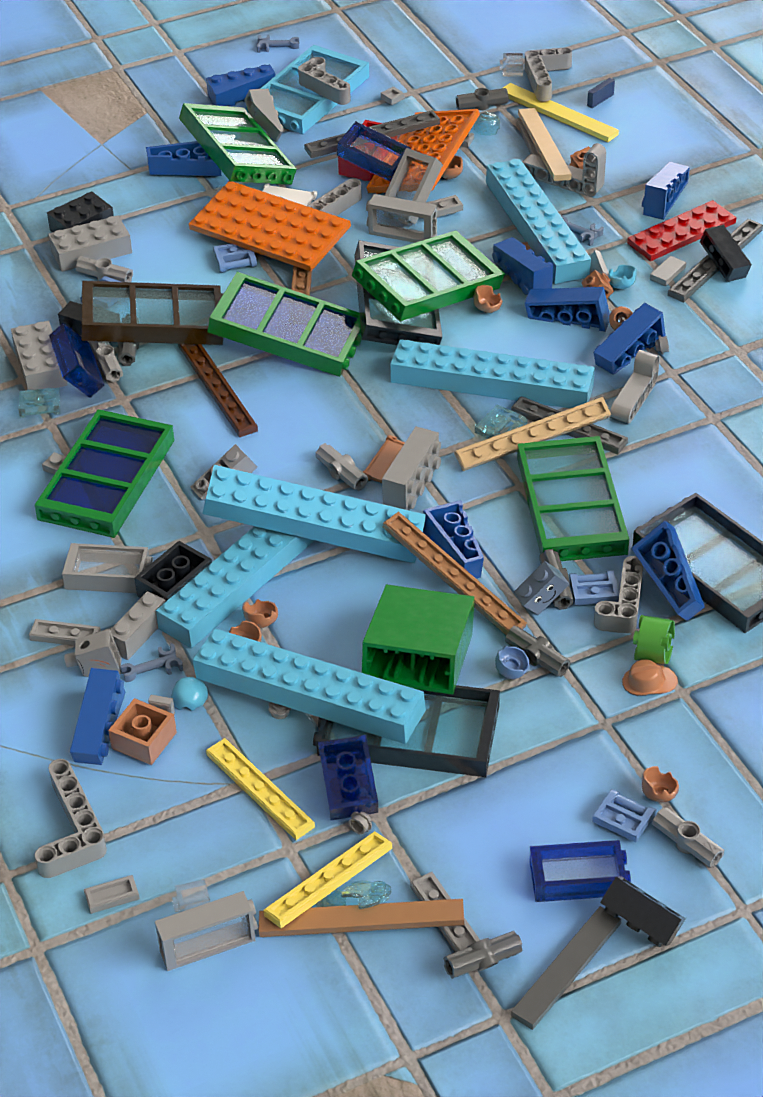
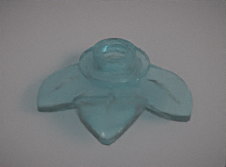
M356 881L351 883L352 886H348L342 891L341 897L358 898V908L364 909L386 902L391 894V887L383 881Z

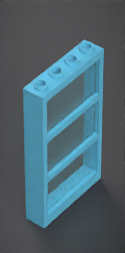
M313 45L260 89H269L270 95L273 97L275 110L278 111V119L283 128L304 134L338 104L299 84L298 67L314 57H322L325 59L326 72L348 82L351 93L369 78V62Z

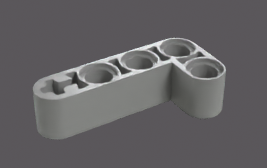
M314 57L298 67L299 84L337 104L345 105L350 103V84L327 73L324 58Z
M643 350L638 351L634 361L633 374L613 402L610 418L626 423L632 422L656 384L659 371V355Z
M636 556L624 559L619 602L601 601L596 604L594 626L598 630L618 633H631L635 631L643 565Z

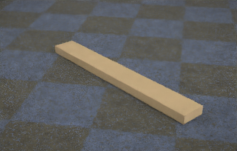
M518 109V116L553 180H571L572 174L536 109Z
M601 397L456 450L454 454L462 471L517 452L519 443L547 441L609 418L611 413L604 398Z

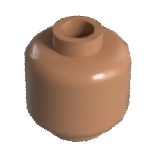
M624 306L613 309L609 315L611 328L615 331L624 321L622 318L627 320L633 312Z

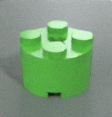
M641 615L639 619L640 630L635 631L633 637V644L637 645L634 660L647 659L656 664H668L673 650L671 641L675 637L674 620Z

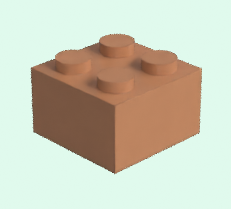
M135 698L108 730L113 750L150 765L155 762L177 733L174 714Z

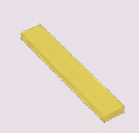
M226 738L206 750L207 756L295 840H298L315 828V822Z
M374 831L263 910L264 916L278 927L283 928L392 849V842Z

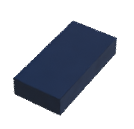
M608 78L589 90L587 106L594 108L613 96L615 80Z

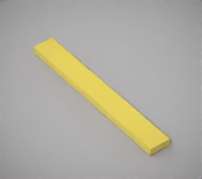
M509 83L503 87L507 89L510 100L528 108H535L539 113L603 141L610 142L619 135V130L554 101H539L533 92Z

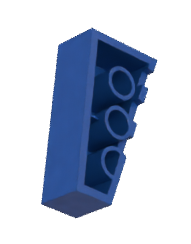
M264 64L255 68H245L236 72L230 71L226 74L207 77L208 97L213 105L233 107L236 105L235 102L241 100L245 102L246 95L250 89H260L274 78L275 71L270 64Z
M197 141L146 147L150 175L222 176L220 168Z
M669 162L645 185V196L641 205L644 207L643 215L661 220L665 219L688 183L690 167Z
M513 237L493 244V261L503 269L505 274L510 276L525 295H528L530 289L552 288L553 264L551 262L546 263L545 258L542 256H535L533 250H526L525 245Z
M604 287L530 289L525 300L529 319L552 323L553 321H560L563 325L569 326L572 323L582 325V328L586 329L595 327L603 332H606L609 324L610 312Z
M644 302L601 345L596 347L593 352L595 364L614 375L630 364L631 358L636 357L639 350L653 348L655 340H658L659 336H666L663 312Z
M459 500L424 509L423 514L426 515L423 533L476 579L481 578L484 557L477 539H474V531L472 526H469L468 516L463 511L462 501Z
M665 520L631 547V549L676 613L688 621L705 606L676 529Z

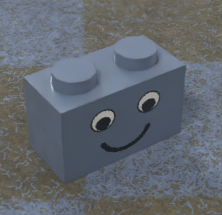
M544 561L514 593L524 607L539 615L570 584L560 570Z

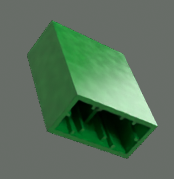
M386 584L362 643V673L414 689L453 694L473 633L475 596Z

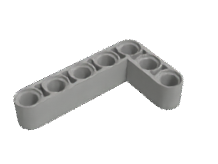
M570 48L540 49L525 52V72L536 99L539 101L551 100L552 81L547 71L571 68L572 49Z
M599 143L594 144L584 154L583 169L567 165L572 174L571 180L554 181L541 156L530 154L523 160V164L535 180L592 197L604 185L606 149Z
M348 179L307 206L337 216L361 200V181L358 179Z
M65 759L52 761L49 764V773L53 789L75 833L43 845L36 850L35 860L38 873L44 878H52L101 859L107 852L104 832L70 763Z

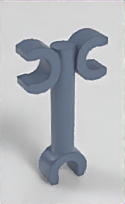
M258 35L257 52H260L261 49H266V52H269V47L290 46L292 49H299V37H293L290 40H270V35H267L266 38H261V35Z
M561 216L571 231L581 234V243L584 240H588V245L591 246L597 237L603 235L604 227L595 229L596 224L593 223L590 225L589 230L568 222L565 216Z
M171 643L170 651L167 652L158 647L160 658L135 666L130 663L121 665V673L124 674L125 682L133 681L137 674L162 666L166 667V672L169 675L172 674L171 668L174 666L183 671V662L176 656L175 645Z

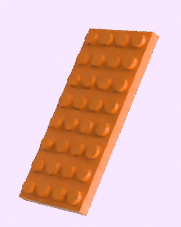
M479 110L434 111L440 118L439 125L401 134L367 185L368 193L381 194L387 191L406 148L437 158L443 164L432 188L433 190L479 117ZM413 162L399 192L411 193L417 191L427 166Z
M228 181L189 223L190 230L308 271H312L351 227L350 220L233 181Z

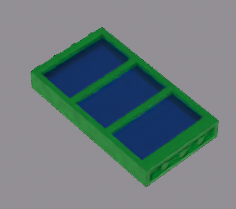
M236 272L209 317L208 325L209 333L339 377L343 370L347 371L350 364L349 358L354 357L356 346L359 347L362 340L359 312L240 272Z
M98 409L35 503L37 520L115 538L175 441L173 425Z

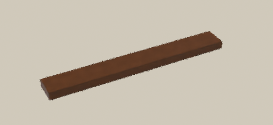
M178 344V347L237 435L243 437L258 432L257 424L202 344Z

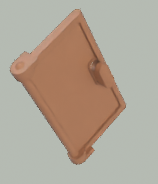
M387 436L382 447L363 471L368 476V481L372 479L382 483L383 476L405 442L397 440L395 436Z

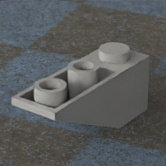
M250 89L245 98L249 114L275 142H278L283 133V126L278 119V111L275 110L273 97L270 95L269 89Z
M236 444L214 464L247 473H252L257 468ZM213 466L191 486V489L202 500L206 499Z

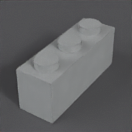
M147 591L111 628L110 632L122 658L129 660L158 629L156 610L166 602L164 598Z

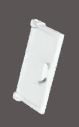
M265 184L263 192L283 197L305 206L309 205L317 197V191L309 192L270 186V184Z

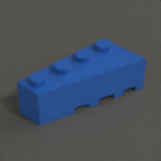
M90 669L70 749L74 762L102 765L104 757L108 755L110 742L108 730L117 720L126 693L124 681L121 680L119 672L116 670Z

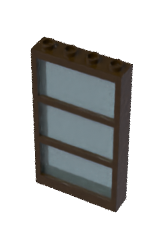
M82 281V341L223 345L224 337L209 333L208 325L209 317L224 293H221L220 285Z

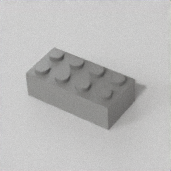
M119 215L99 221H92L80 226L76 225L64 230H57L48 234L51 252L62 272L76 268L77 260L80 256L98 260L101 258L112 259L132 253L130 234Z
M49 321L11 328L14 349L28 394L68 386L65 367Z
M417 426L414 428L382 478L383 505L409 511L414 509L419 495L422 496L425 485L431 481L433 472L441 464V457H439L441 448L439 432Z

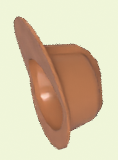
M646 659L636 661L630 670L624 674L622 683L626 691L638 696L671 692L677 686L678 680L676 674L671 669Z

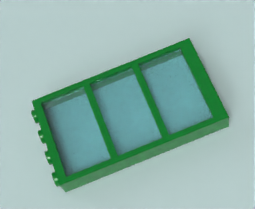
M183 103L179 116L180 121L229 181L292 185L297 170L296 167L245 108Z
M457 230L356 260L352 272V277L399 321L473 298L475 289L480 285L492 286L493 291L500 289L505 275L503 271Z
M600 436L519 443L517 447V461L540 554L545 550L553 549V551L558 552L561 561L628 555L630 539Z

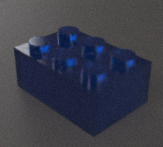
M366 735L318 742L330 821L349 818L353 812L379 813Z

